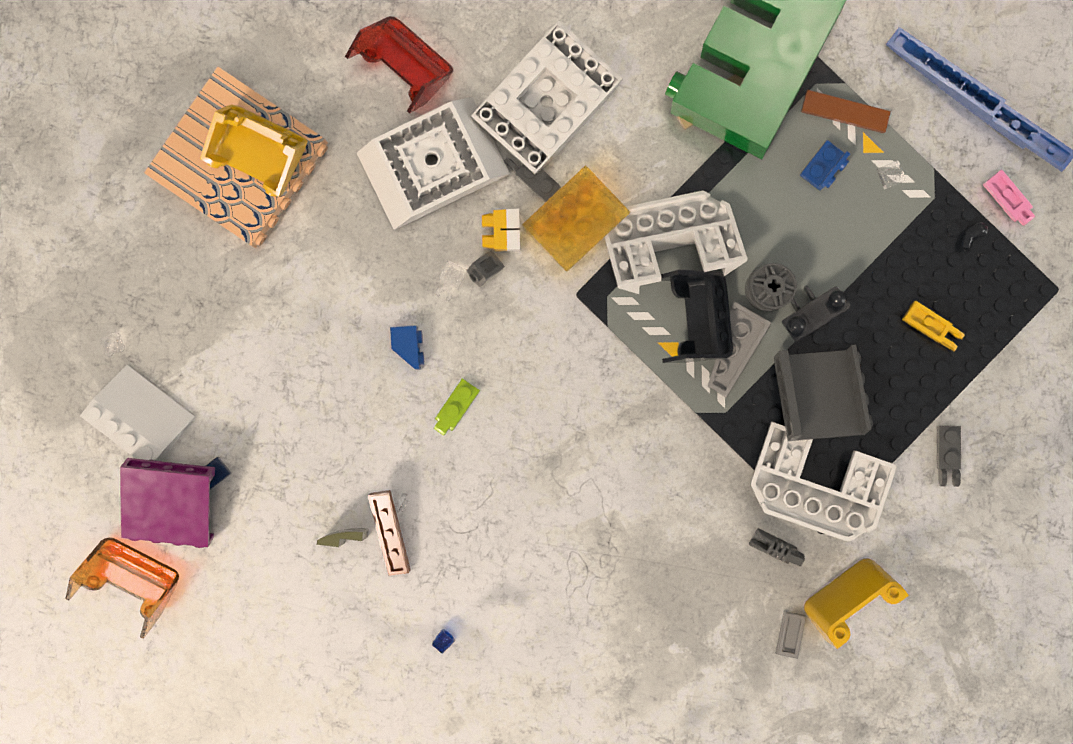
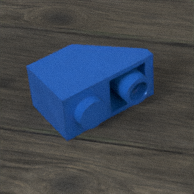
M417 326L390 327L391 349L415 370H421V365H424V353L420 352L419 343H423L422 330H418Z

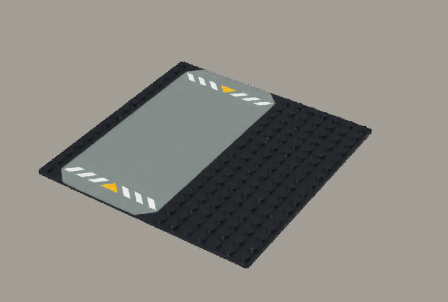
M817 56L762 160L725 141L671 196L705 191L711 194L710 197L730 204L748 259L745 263L725 275L729 311L731 312L733 301L771 322L770 327L727 398L708 387L715 360L689 363H662L663 358L678 356V345L683 341H689L685 299L674 296L670 281L641 285L639 294L619 289L611 260L609 259L577 292L576 297L754 471L771 422L785 426L774 356L782 350H788L789 355L844 351L851 345H856L857 352L861 355L860 370L865 377L864 391L869 398L868 413L872 416L873 420L871 430L865 435L813 439L800 476L801 479L840 492L853 451L893 463L1058 293L1059 288L889 124H887L886 132L880 133L802 113L801 109L807 90L868 105ZM828 140L842 152L848 151L851 154L847 158L849 163L842 171L837 170L834 174L836 179L829 188L824 187L819 191L802 178L800 174L825 141ZM977 222H982L988 227V233L985 236L981 235L973 239L971 250L960 248L963 233L967 227ZM695 244L654 252L660 274L675 270L703 271ZM770 263L782 264L789 268L795 276L797 289L794 299L800 308L811 302L804 291L806 285L816 298L837 286L839 290L845 292L851 307L834 318L830 324L827 325L826 323L817 329L814 334H809L800 341L794 342L782 324L783 319L796 312L792 304L789 303L778 310L770 312L754 308L746 299V280L751 273L763 265ZM722 269L712 270L719 271L723 274ZM771 283L768 285V288H772L773 292V290L777 289V286ZM913 301L919 302L953 324V327L965 335L963 339H958L949 332L946 334L945 338L958 346L955 351L936 342L902 320Z

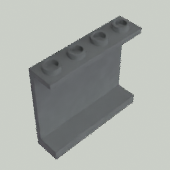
M851 345L844 351L789 355L788 350H782L774 356L787 441L865 435L871 430L873 420L872 416L868 413L869 398L864 391L865 377L860 370L861 355L857 352L856 345Z

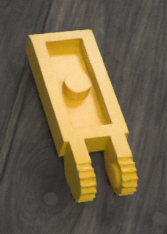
M913 301L902 319L931 339L953 351L958 346L945 338L946 334L949 332L958 339H963L965 336L961 331L953 327L952 323L917 301Z

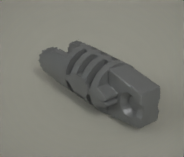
M760 528L755 533L758 537L767 541V543L765 544L756 539H751L749 542L750 546L784 563L789 564L791 562L801 567L805 561L804 554L797 551L796 546Z

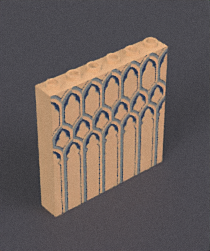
M217 67L144 173L256 248L265 241L269 228H273L277 224L280 212L288 208L293 193H297L303 185L302 180L306 174L310 175L312 173L317 158L325 154L328 142L306 125L220 67ZM228 105L240 106L307 139L305 151L283 195L280 197L270 196L262 187L264 182L229 165L212 168L207 165V162L200 159L215 111Z

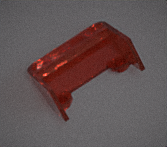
M392 16L360 29L345 55L347 59H350L360 54L369 63L382 61L410 85L411 88L408 91V95L412 103L407 109L409 114L427 104L453 73V67L402 21Z

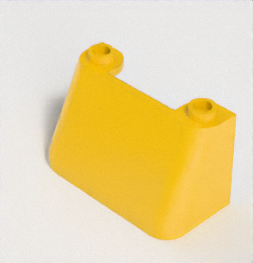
M228 105L215 111L200 159L207 162V165L212 168L229 165L264 182L262 187L268 195L280 197L283 195L308 141L304 137L240 106Z
M864 558L811 596L804 604V611L823 638L838 649L849 640L851 635L845 620L879 595L890 604L900 603L909 595L874 560Z

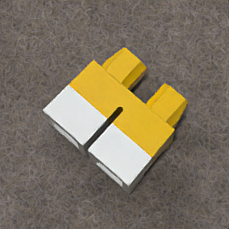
M519 208L493 210V213L482 215V228L494 227V235H482L483 248L494 249L495 252H520Z

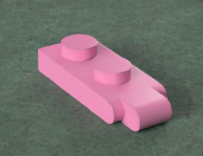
M1003 170L998 171L982 184L1014 222L1018 220L1025 226L1035 218L1031 211L1032 205Z

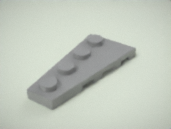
M733 301L730 312L733 353L729 358L715 360L708 383L709 388L726 398L771 325V322Z

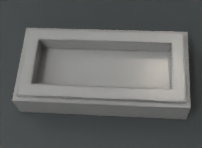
M788 611L783 612L775 652L777 655L798 659L806 615Z

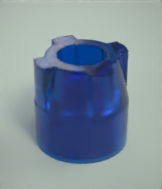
M442 629L433 640L432 646L443 654L455 642V638L448 631Z

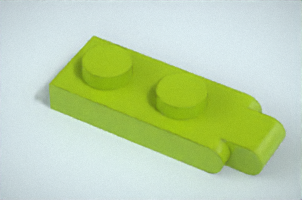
M462 378L435 417V420L438 422L433 429L443 436L448 430L453 431L480 390Z

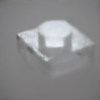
M898 160L876 170L884 190L907 180Z

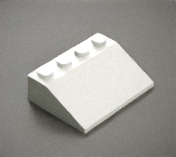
M126 365L92 399L80 415L135 459L162 461L196 417L129 365Z

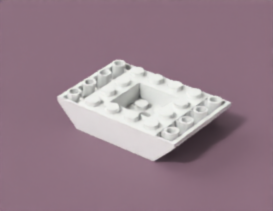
M558 21L476 109L471 117L530 171L536 174L553 160L599 110L623 78ZM549 97L552 99L553 104L547 108L543 107L540 103L541 99Z
M473 97L454 100L374 138L357 152L394 230L510 175L491 134L471 117L478 108ZM434 154L438 157L435 165H428L426 163L428 155Z

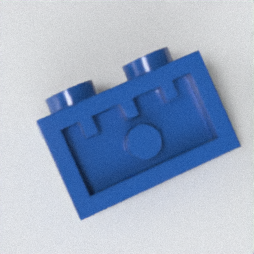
M827 140L804 168L800 176L819 191L824 187L829 188L836 179L834 174L837 170L842 171L849 163L847 158L851 153L848 151L842 152Z

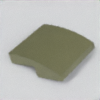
M351 528L339 530L318 539L316 545L340 547L345 544L346 539L363 541L368 537L369 529Z

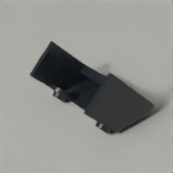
M675 270L661 274V281L671 282V290L674 296L685 299L689 341H683L678 345V356L663 358L662 363H689L729 358L733 353V340L725 276L719 271L704 272L698 270Z

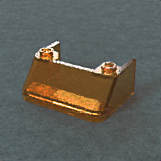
M104 538L70 576L65 599L69 601L81 586L88 590L96 591L101 589L106 582L144 601L140 608V614L145 619L140 638L144 639L161 617L178 584L179 573L174 568L115 538Z

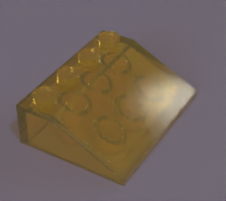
M585 165L522 224V227L556 263L568 272L631 212Z

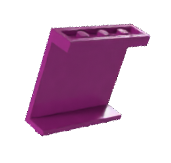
M127 458L120 466L121 538L131 541L144 540L151 541L152 543H171L175 546L209 547L214 538V533H209L210 482L215 475V467Z

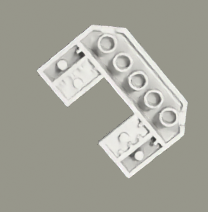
M698 191L619 208L614 214L612 221L603 229L618 288L639 294L641 285L660 282L661 274L654 252L691 244L696 245L704 272L722 269L725 276L745 263L748 258L730 204L710 197L711 194L705 191Z
M771 422L750 483L763 512L847 542L876 529L897 465L858 451H853L840 492L800 478L813 439L787 441L785 426Z

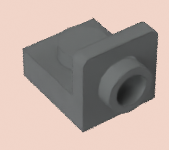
M491 250L473 262L467 272L470 279L481 287L487 280L503 270L505 266Z

